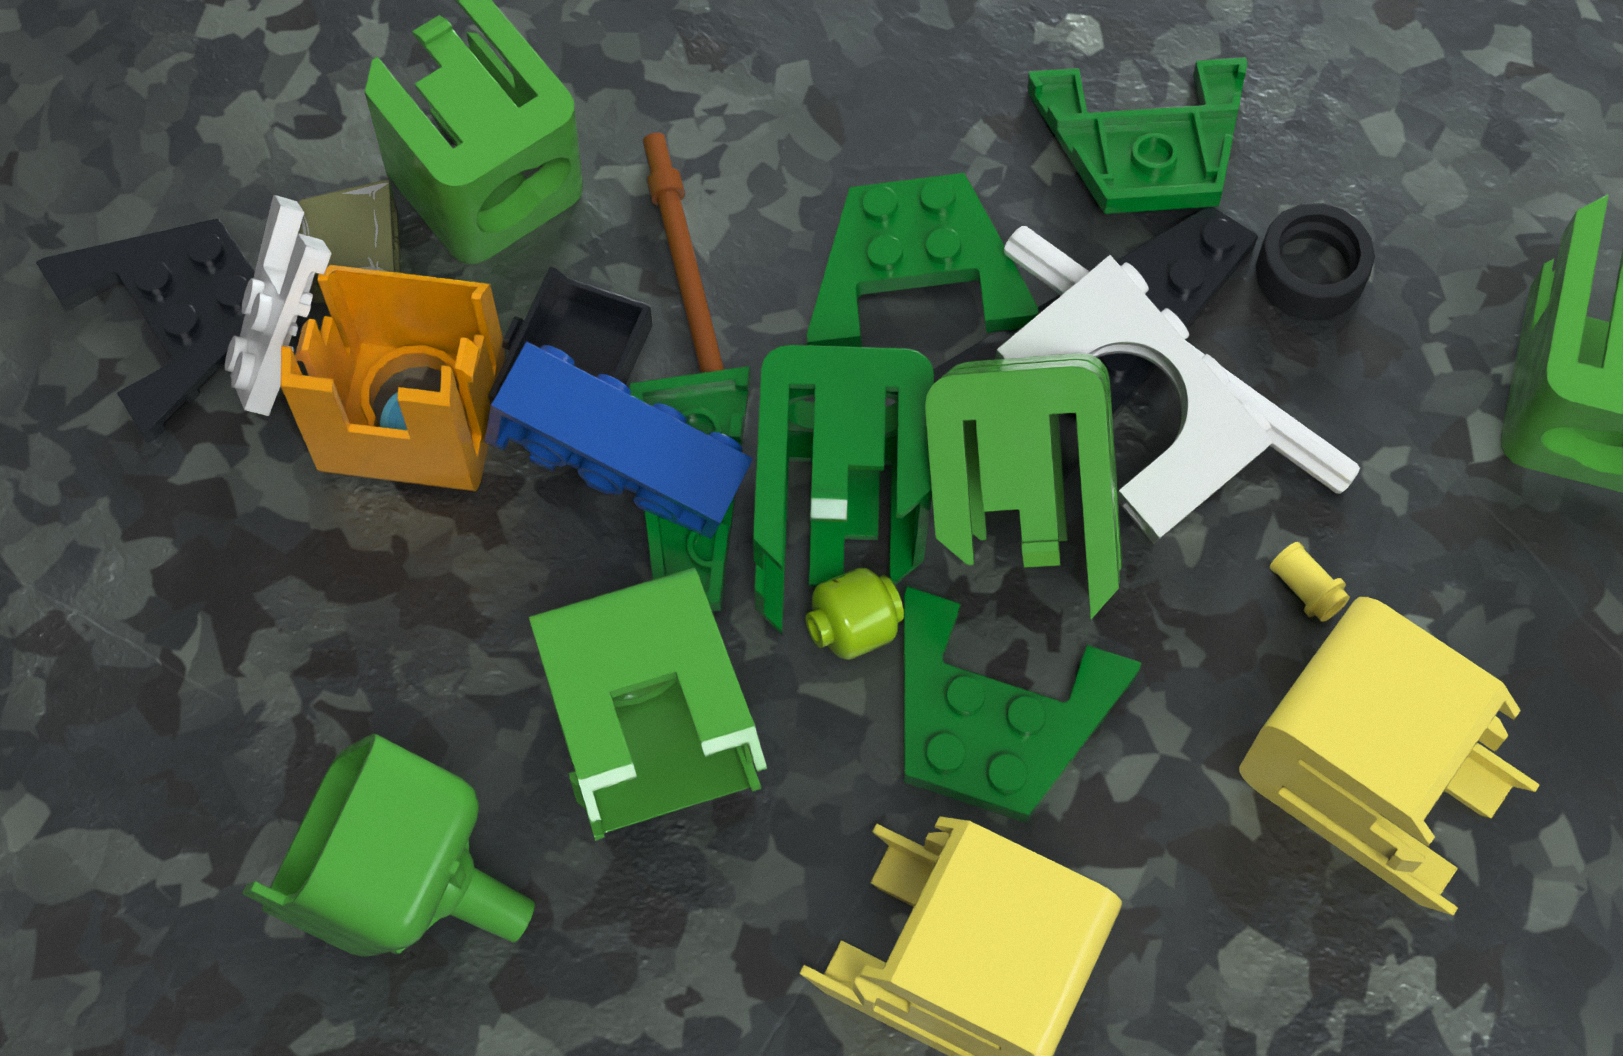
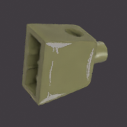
M389 180L377 181L306 198L298 202L304 211L298 233L324 241L331 252L327 267L329 265L401 273L398 209ZM315 273L309 291L313 295L312 302L326 303L318 283L319 273Z

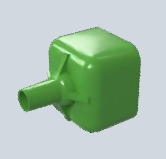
M374 733L343 749L333 760L306 811L270 888L254 881L247 884L242 893L263 904V912L350 954L361 957L387 952L400 954L404 949L419 941L426 930L435 922L448 915L514 943L526 930L535 908V901L474 867V861L469 853V837L477 822L479 802L474 789L455 774Z

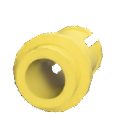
M1295 542L1278 554L1271 563L1270 569L1278 574L1306 604L1304 612L1308 617L1316 615L1321 622L1327 621L1337 614L1348 602L1350 596L1344 591L1346 584L1341 578L1333 580L1305 551V547L1300 542Z

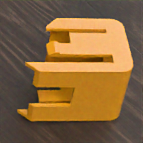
M329 265L324 275L319 274L318 283L331 317L324 316L320 331L316 320L308 319L304 323L295 355L291 347L281 346V388L316 469L323 473L477 491L481 483L489 444L485 443L491 408L488 395L505 361V349L502 347L503 336L491 285ZM297 361L304 363L309 376L302 375ZM429 367L441 371L440 392L398 387L397 401L407 430L379 427L374 414V401L381 386L389 378L408 368Z

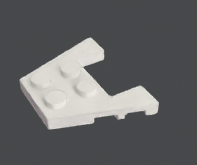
M273 195L254 278L249 280L244 293L242 314H245L240 337L235 335L232 337L225 360V371L231 372V385L236 389L244 410L269 416L281 386V346L291 347L294 352L293 347L289 346L292 335L296 336L298 330L296 324L297 317L299 315L307 318L313 298L309 291L314 274L324 275L331 256V252L323 240L298 233L304 211L298 202L277 195Z

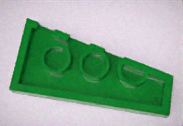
M750 366L629 383L631 396L651 406L655 403L670 406L683 414L687 419L686 424L707 435L710 432L724 434L738 442L742 447L751 380ZM736 494L711 539L645 511L653 580L695 568L712 612L720 611L722 608Z

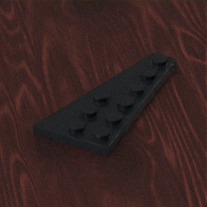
M1206 207L1116 260V262L1120 266L1125 262L1132 265L1147 283L1149 291L1145 295L1160 312L1165 308L1171 310L1188 330L1253 250L1258 235L1218 209ZM1059 294L1058 296L1039 306V314L1043 310H1045L1049 305H1051L1056 299H1058L1061 295ZM1021 329L995 332L933 369L934 383L957 364L969 361L995 360L997 349ZM1125 353L1097 357L1107 368L1110 378L1113 421L1158 367L1154 363L1142 357ZM1076 413L1059 414L1064 481L1079 464Z

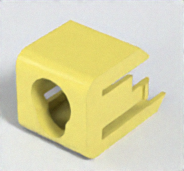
M1358 597L1353 601L1264 724L1239 767V772L1243 779L1258 793L1419 905L1450 915H1454L1458 907L1442 897L1441 893L1458 868L1428 848L1435 836L1424 820L1435 803L1445 791L1480 816L1492 818L1512 787L1536 792L1540 784L1477 743L1480 741L1495 752L1508 737L1503 724L1495 715L1498 711H1501L1514 720L1521 711L1504 683L1389 606L1369 597Z
M939 816L935 828L944 832L928 833L924 846L876 823L872 832L889 847L870 883L880 891L914 907L887 962L841 940L824 974L806 965L803 966L799 974L825 994L948 1056H1053L1122 907L1121 899L1101 884L971 821Z

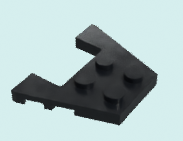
M219 218L49 256L36 262L66 312L118 284L123 285L171 359L168 365L117 392L123 405L148 444L156 440L166 430L163 423L187 399L192 403L200 395L197 389L222 364L225 365L232 337L234 335L240 337L245 314H242L243 297L249 280L254 278L255 274Z

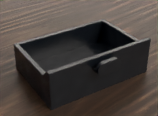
M550 267L525 320L515 316L507 330L502 347L510 351L488 395L490 405H492L526 342L538 348H541L543 345L555 347L569 355L574 360L575 367L596 378L599 374L614 377L626 385L653 326L650 305L569 279L556 268Z

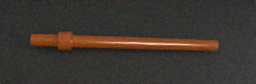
M651 133L643 139L651 173L647 177V184L652 203L659 206L700 373L724 370L681 202L685 197L681 174L672 166L665 135L662 133Z

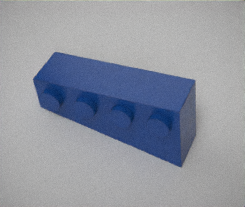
M526 342L491 405L485 443L505 450L508 442L513 441L522 445L531 453L529 459L534 464L554 471L556 466L562 467L567 464L578 469L579 476L585 480L588 487L607 495L609 493L621 495L624 489L636 494L633 502L638 508L711 539L753 460L752 457L742 453L743 448L741 445L724 434L710 432L707 435L686 424L687 419L683 414L670 406L661 403H655L651 406L631 396V390L614 377L599 374L596 378L575 367L574 360L565 352L555 347L543 345L541 348H538Z

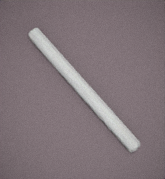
M1021 226L1014 231L1003 250L1008 258L1060 295L1064 294L1089 273L1087 269L1027 226ZM1188 343L1201 358L1205 355ZM1223 368L1230 379V383L1226 387L1241 404L1247 400L1253 403L1269 421L1271 429L1267 433L1274 440L1270 445L1272 448L1333 492L1341 494L1349 487L1360 469L1356 462Z

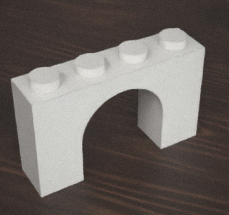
M1109 255L1000 346L996 351L995 359L1074 353L1091 354L1097 358L1108 354L1125 353L1149 360L1169 377L1177 391L1181 407L1180 427L1175 441L1163 454L1118 491V504L1150 541L1155 544L1264 452L1274 440L1267 433L1271 429V425L1264 414L1248 400L1241 404L1226 387L1230 383V379L1221 365L1208 354L1201 358L1185 339L1189 337V332L1182 321L1168 308L1160 312L1145 295L1149 291V287L1139 272L1127 262L1120 266Z

